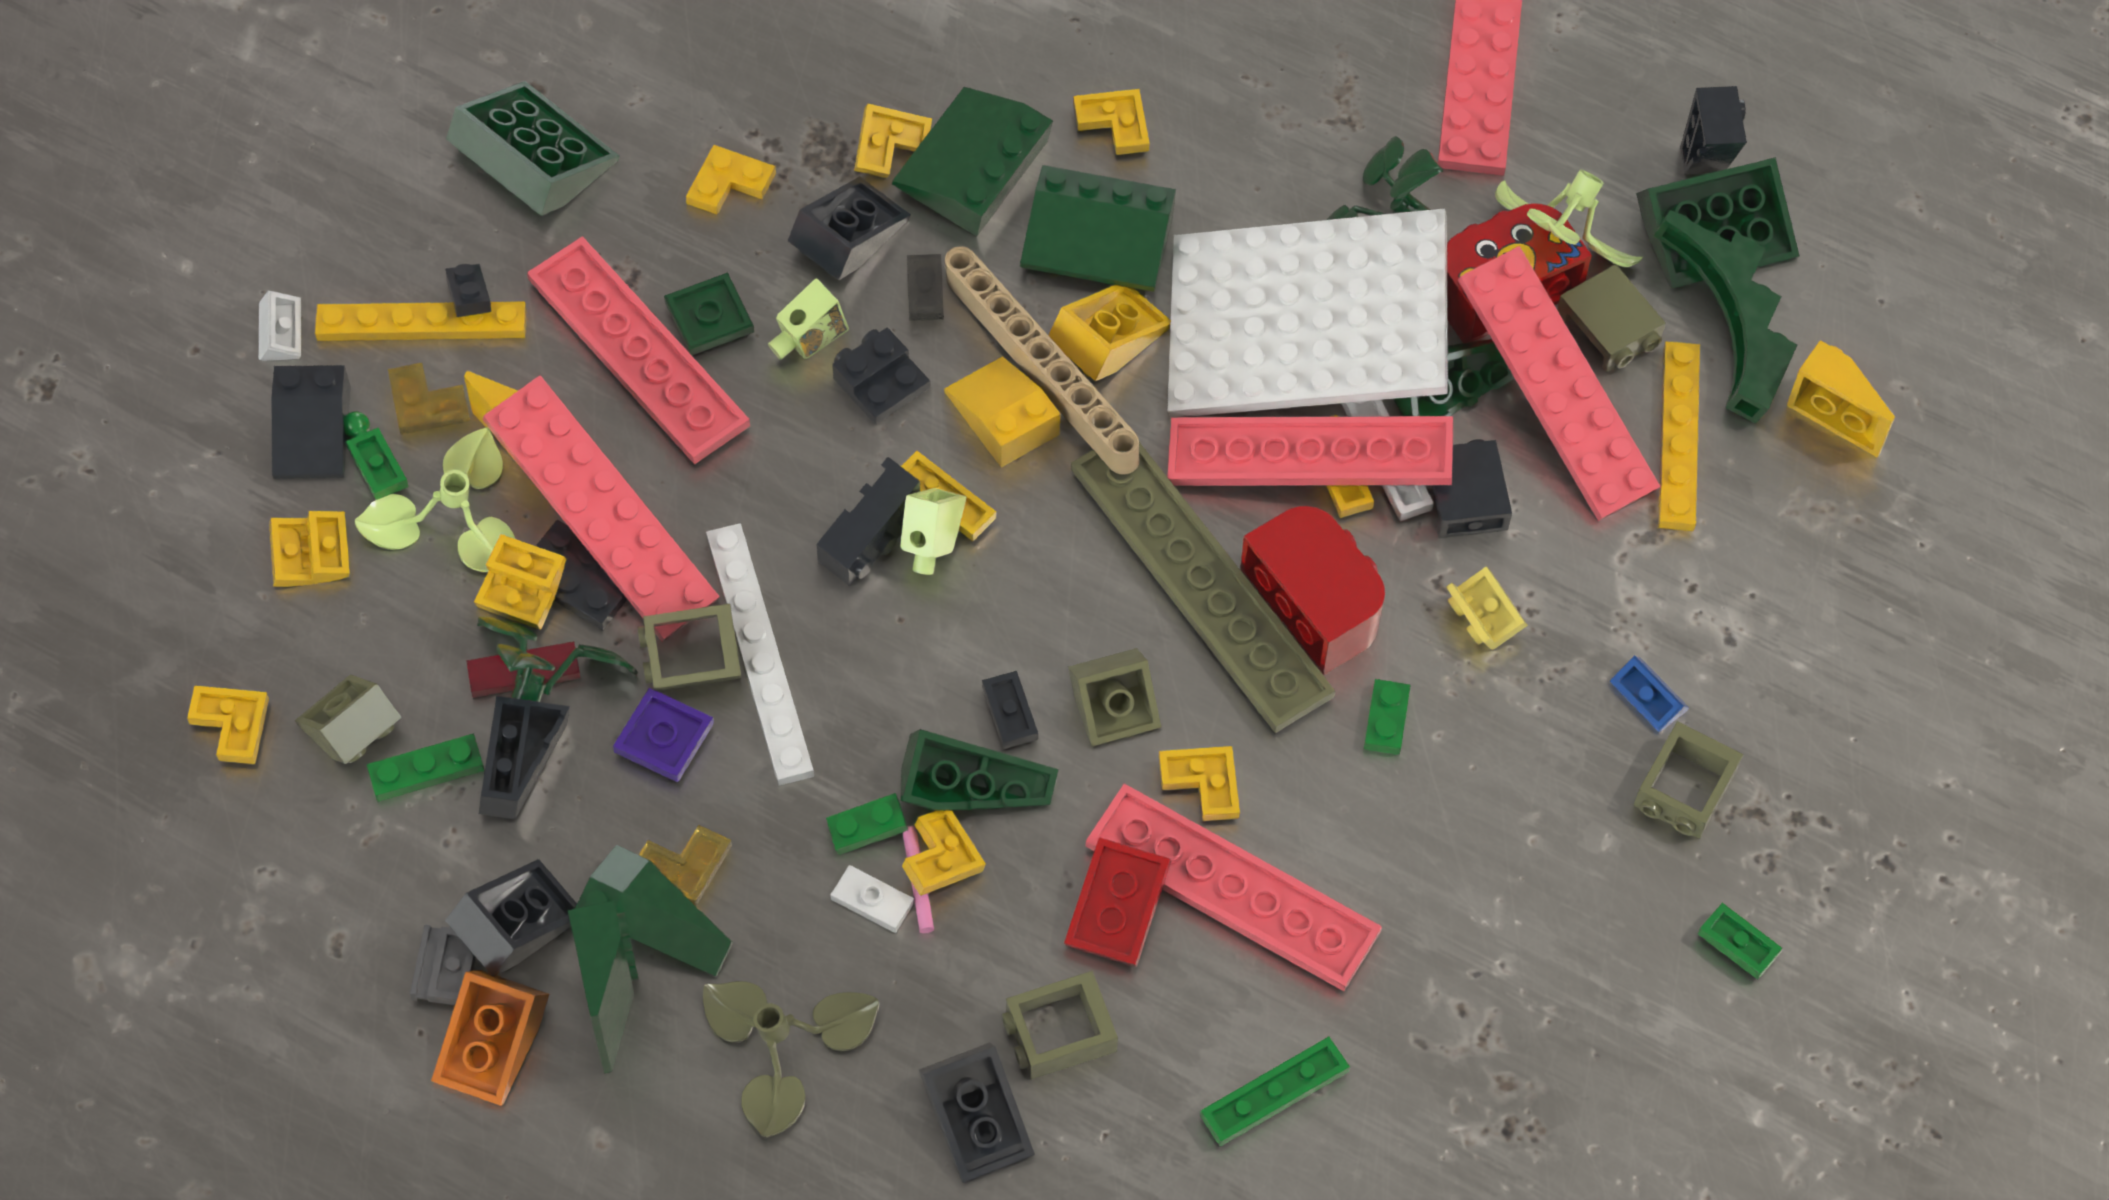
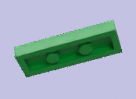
M474 733L367 764L377 802L485 771Z

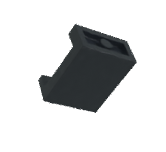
M1475 439L1468 443L1453 445L1452 485H1432L1438 512L1436 524L1438 538L1507 531L1512 517V509L1496 440L1484 441L1482 439Z

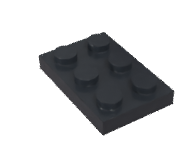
M557 519L536 545L539 548L565 556L566 558L562 577L553 601L604 630L628 599L569 526Z

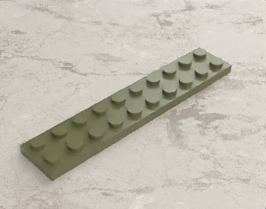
M1140 442L1139 465L1134 472L1129 474H1118L1112 471L1094 450L1071 462V470L1275 733L1335 697V689Z

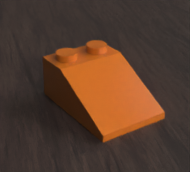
M482 970L466 971L431 1081L502 1106L539 1030L550 994L497 975L492 977L490 973Z

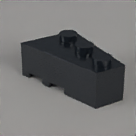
M1737 86L1696 88L1680 145L1684 174L1713 173L1728 169L1747 143L1743 123L1746 114L1745 101L1743 99L1739 100Z
M887 457L881 464L885 471L871 487L866 483L859 491L864 497L851 512L844 509L816 544L818 562L848 586L857 578H864L872 569L873 563L882 554L887 555L892 551L897 543V539L902 535L906 495L920 492V481L890 457Z
M496 696L478 814L516 819L567 726L570 706Z

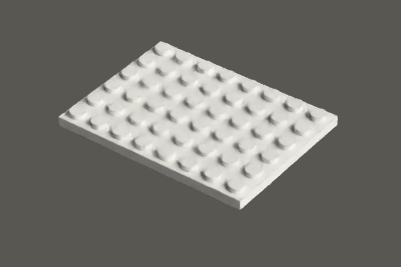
M1445 209L1174 235L1167 409L1170 418L1448 394L1447 215Z

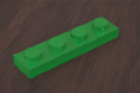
M1330 1036L1200 1110V1117L1221 1147L1349 1073L1350 1066Z

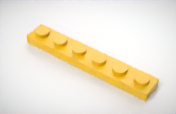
M525 301L490 302L491 312L457 317L453 302L317 304L315 336L317 341L525 338L527 308Z
M1665 341L1663 348L1660 451L1661 487L1659 488L1658 528L1694 531L1696 526L1700 344Z

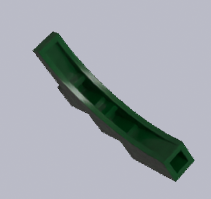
M1670 210L1658 225L1653 236L1677 251L1698 271L1712 289L1728 323L1732 336L1735 361L1732 388L1725 408L1756 424L1769 410L1798 346L1788 340L1783 334L1768 329L1782 296L1771 291L1769 287L1752 281L1766 248L1758 245L1753 239L1736 232L1727 241L1718 233L1707 230L1692 222L1685 215L1677 214Z

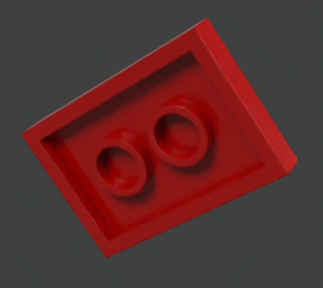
M1099 837L1064 944L1137 968L1171 864L1170 858Z

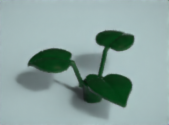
M1392 137L1367 163L1363 172V181L1367 185L1372 186L1379 182L1382 177L1392 187L1390 196L1394 199L1391 202L1390 209L1393 210V214L1431 210L1411 195L1410 192L1440 172H1443L1441 166L1436 162L1431 152L1427 149H1420L1401 166L1398 178L1394 181L1389 171L1394 169L1402 160L1404 143L1399 137ZM1343 205L1334 211L1327 220L1358 217V213L1369 216L1384 215L1386 213L1357 205L1350 209L1348 206Z
M492 617L478 618L477 626L484 625L493 631L514 636L520 643V649L504 644H497L496 647L498 654L509 671L518 670L515 679L516 683L510 698L540 702L543 694L550 695L554 684L578 657H589L598 661L623 666L635 678L637 677L638 671L617 653L601 647L579 644L578 648L572 651L545 684L543 683L545 676L532 671L533 668L554 671L555 666L539 656L527 653V639L536 641L538 638L533 631L518 623Z

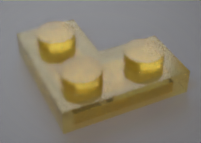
M422 362L388 369L401 435L470 421L463 385L428 391Z
M698 825L681 855L650 840H647L639 855L651 860L660 869L659 871L676 885L697 907L730 851L732 841Z

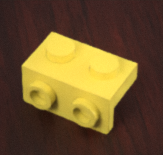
M1487 566L1458 587L1453 583L1446 586L1452 595L1448 599L1449 604L1459 617L1465 614L1471 623L1466 629L1478 645L1484 642L1490 649L1494 650L1528 626Z

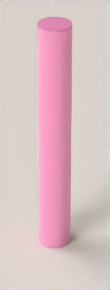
M907 826L908 831L903 832L907 858L921 853L915 826ZM911 882L920 933H930L934 931V924L928 893L920 896Z

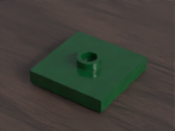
M728 272L664 295V302L691 355L755 332L754 325Z

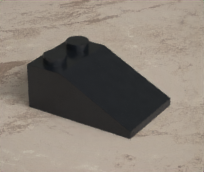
M859 176L800 209L788 242L799 249L802 254L808 256L824 268L827 273L840 280L859 269L909 220L911 214Z
M345 365L274 366L271 395L273 479L344 478L347 445L344 418L349 413L351 392Z
M537 859L465 893L445 921L492 977L518 965L570 928L571 923L568 910L575 909L577 903L540 859Z
M989 1042L919 1069L930 1103L963 1183L1035 1155L998 1052L992 1043Z

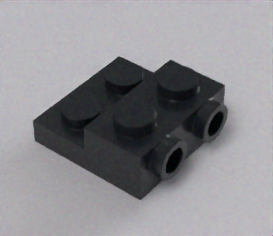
M888 327L880 332L877 329L869 331L863 337L860 346L854 350L850 348L842 349L835 356L834 363L832 364L833 379L875 425L931 388L929 378L909 358V350Z

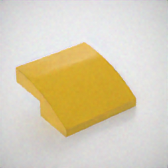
M309 511L307 518L270 519L269 530L274 587L311 585L349 577L350 569L344 511Z
M500 534L486 563L489 571L474 600L475 605L480 609L541 630L562 577L566 562L565 556Z

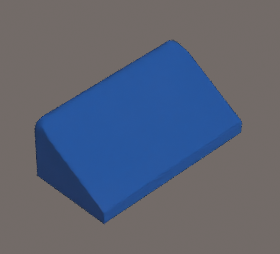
M1635 655L1610 680L1617 690L1658 732L1664 730L1690 709L1644 660Z

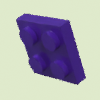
M648 688L614 743V753L679 782L714 725L713 717Z

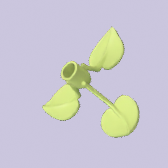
M1580 169L1572 184L1568 183L1565 189L1548 204V206L1554 208L1568 196L1565 201L1568 207L1558 221L1536 209H1529L1527 216L1537 225L1547 231H1551L1557 238L1575 245L1580 240L1579 235L1563 224L1573 209L1583 212L1585 207H1588L1582 238L1588 243L1589 248L1606 260L1622 267L1638 264L1643 256L1637 257L1618 251L1591 235L1595 208L1599 203L1595 197L1604 183L1598 177L1585 170ZM1505 180L1499 184L1495 191L1496 200L1509 210L1528 204L1509 188Z
M487 427L466 435L447 451L443 459L444 475L440 481V491L433 493L432 499L419 515H416V508L411 500L402 495L390 494L373 501L355 519V526L368 541L379 547L390 550L405 549L418 541L420 530L417 523L425 519L438 501H441L449 508L461 507L467 525L471 530L464 532L458 540L459 557L469 568L479 572H488L486 563L500 534L515 539L510 527L498 518L486 517L476 526L470 512V504L467 501L469 485L476 489H484L495 484L502 475V456L494 442L490 429Z

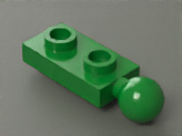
M353 411L344 418L345 435L352 438L346 441V444L375 500L408 488L407 478L380 429L375 428L369 431V418L362 412Z

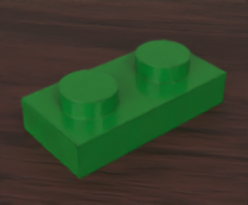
M1375 679L1364 743L1365 750L1400 755L1410 684Z
M896 793L826 818L838 855L908 831Z
M1723 902L1701 926L1698 932L1699 936L1757 980L1770 967L1783 949Z

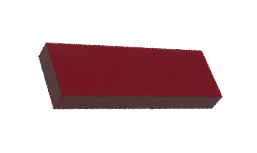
M575 642L527 650V653L539 656L555 666L554 671L533 668L532 671L545 676L543 683L546 684L576 648ZM500 655L466 660L473 698L513 691L518 670L510 672ZM577 658L556 683L581 679Z

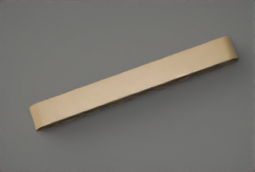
M963 246L950 249L945 255L946 281L952 291L1029 378L1044 391L1054 406L1112 471L1118 474L1134 472L1139 465V438L1137 434L972 250Z

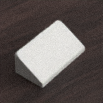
M268 290L259 303V360L299 359L301 357V298Z

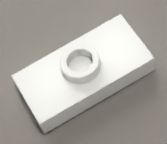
M851 865L848 866L831 893L832 901L894 933L898 931L914 905L913 897Z

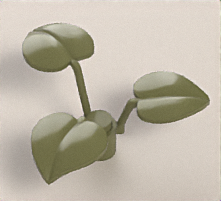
M746 981L722 984L708 983L703 988L705 1015L717 1036L725 1041L741 1042L749 1037L754 1027L757 1028L762 1039L767 1042L773 1064L774 1077L769 1075L755 1077L745 1086L741 1097L742 1110L747 1120L756 1128L761 1136L765 1137L777 1135L788 1129L798 1119L805 1105L806 1094L801 1080L795 1076L781 1078L782 1071L776 1044L787 1038L790 1026L793 1025L812 1034L822 1033V1039L826 1046L833 1050L848 1051L857 1048L868 1038L880 1005L877 998L864 993L843 992L829 995L819 1001L814 1007L812 1015L818 1026H812L795 1019L792 1014L785 1016L778 1005L768 1003L763 990L753 983Z

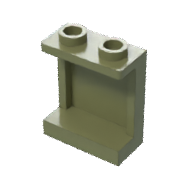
M1616 264L1562 294L1557 308L1564 323L1573 319L1604 356L1602 367L1606 372L1615 367H1625L1633 360L1634 356L1643 351L1650 352L1662 342L1666 322Z

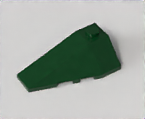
M1492 339L1448 345V394L1395 398L1394 401L1402 416H1452L1464 407L1473 406L1479 402L1478 398L1492 389H1499L1514 379V376Z
M919 729L909 736L901 768L900 801L934 811L1050 805L1059 769Z
M616 845L589 877L575 909L614 900L617 914L625 912L630 938L709 974L718 976L733 941L700 911L676 885L669 881L651 860Z

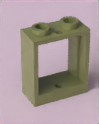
M730 603L643 616L644 626L637 627L640 648L648 647L650 661L643 662L646 684L653 683L654 690L663 691L741 679ZM717 617L725 669L662 678L654 626Z
M1677 721L1637 793L1634 806L1640 808V811L1650 818H1659L1673 825L1679 833L1687 836L1693 835L1700 839L1737 772L1744 754ZM1672 752L1721 776L1702 812L1653 788Z
M1093 971L1006 998V1012L1001 1014L1007 1034L1015 1035L1018 1044L1017 1047H1014L1016 1060L1020 1069L1027 1068L1031 1080L1117 1052L1118 1036ZM1080 995L1095 1036L1037 1054L1022 1013Z

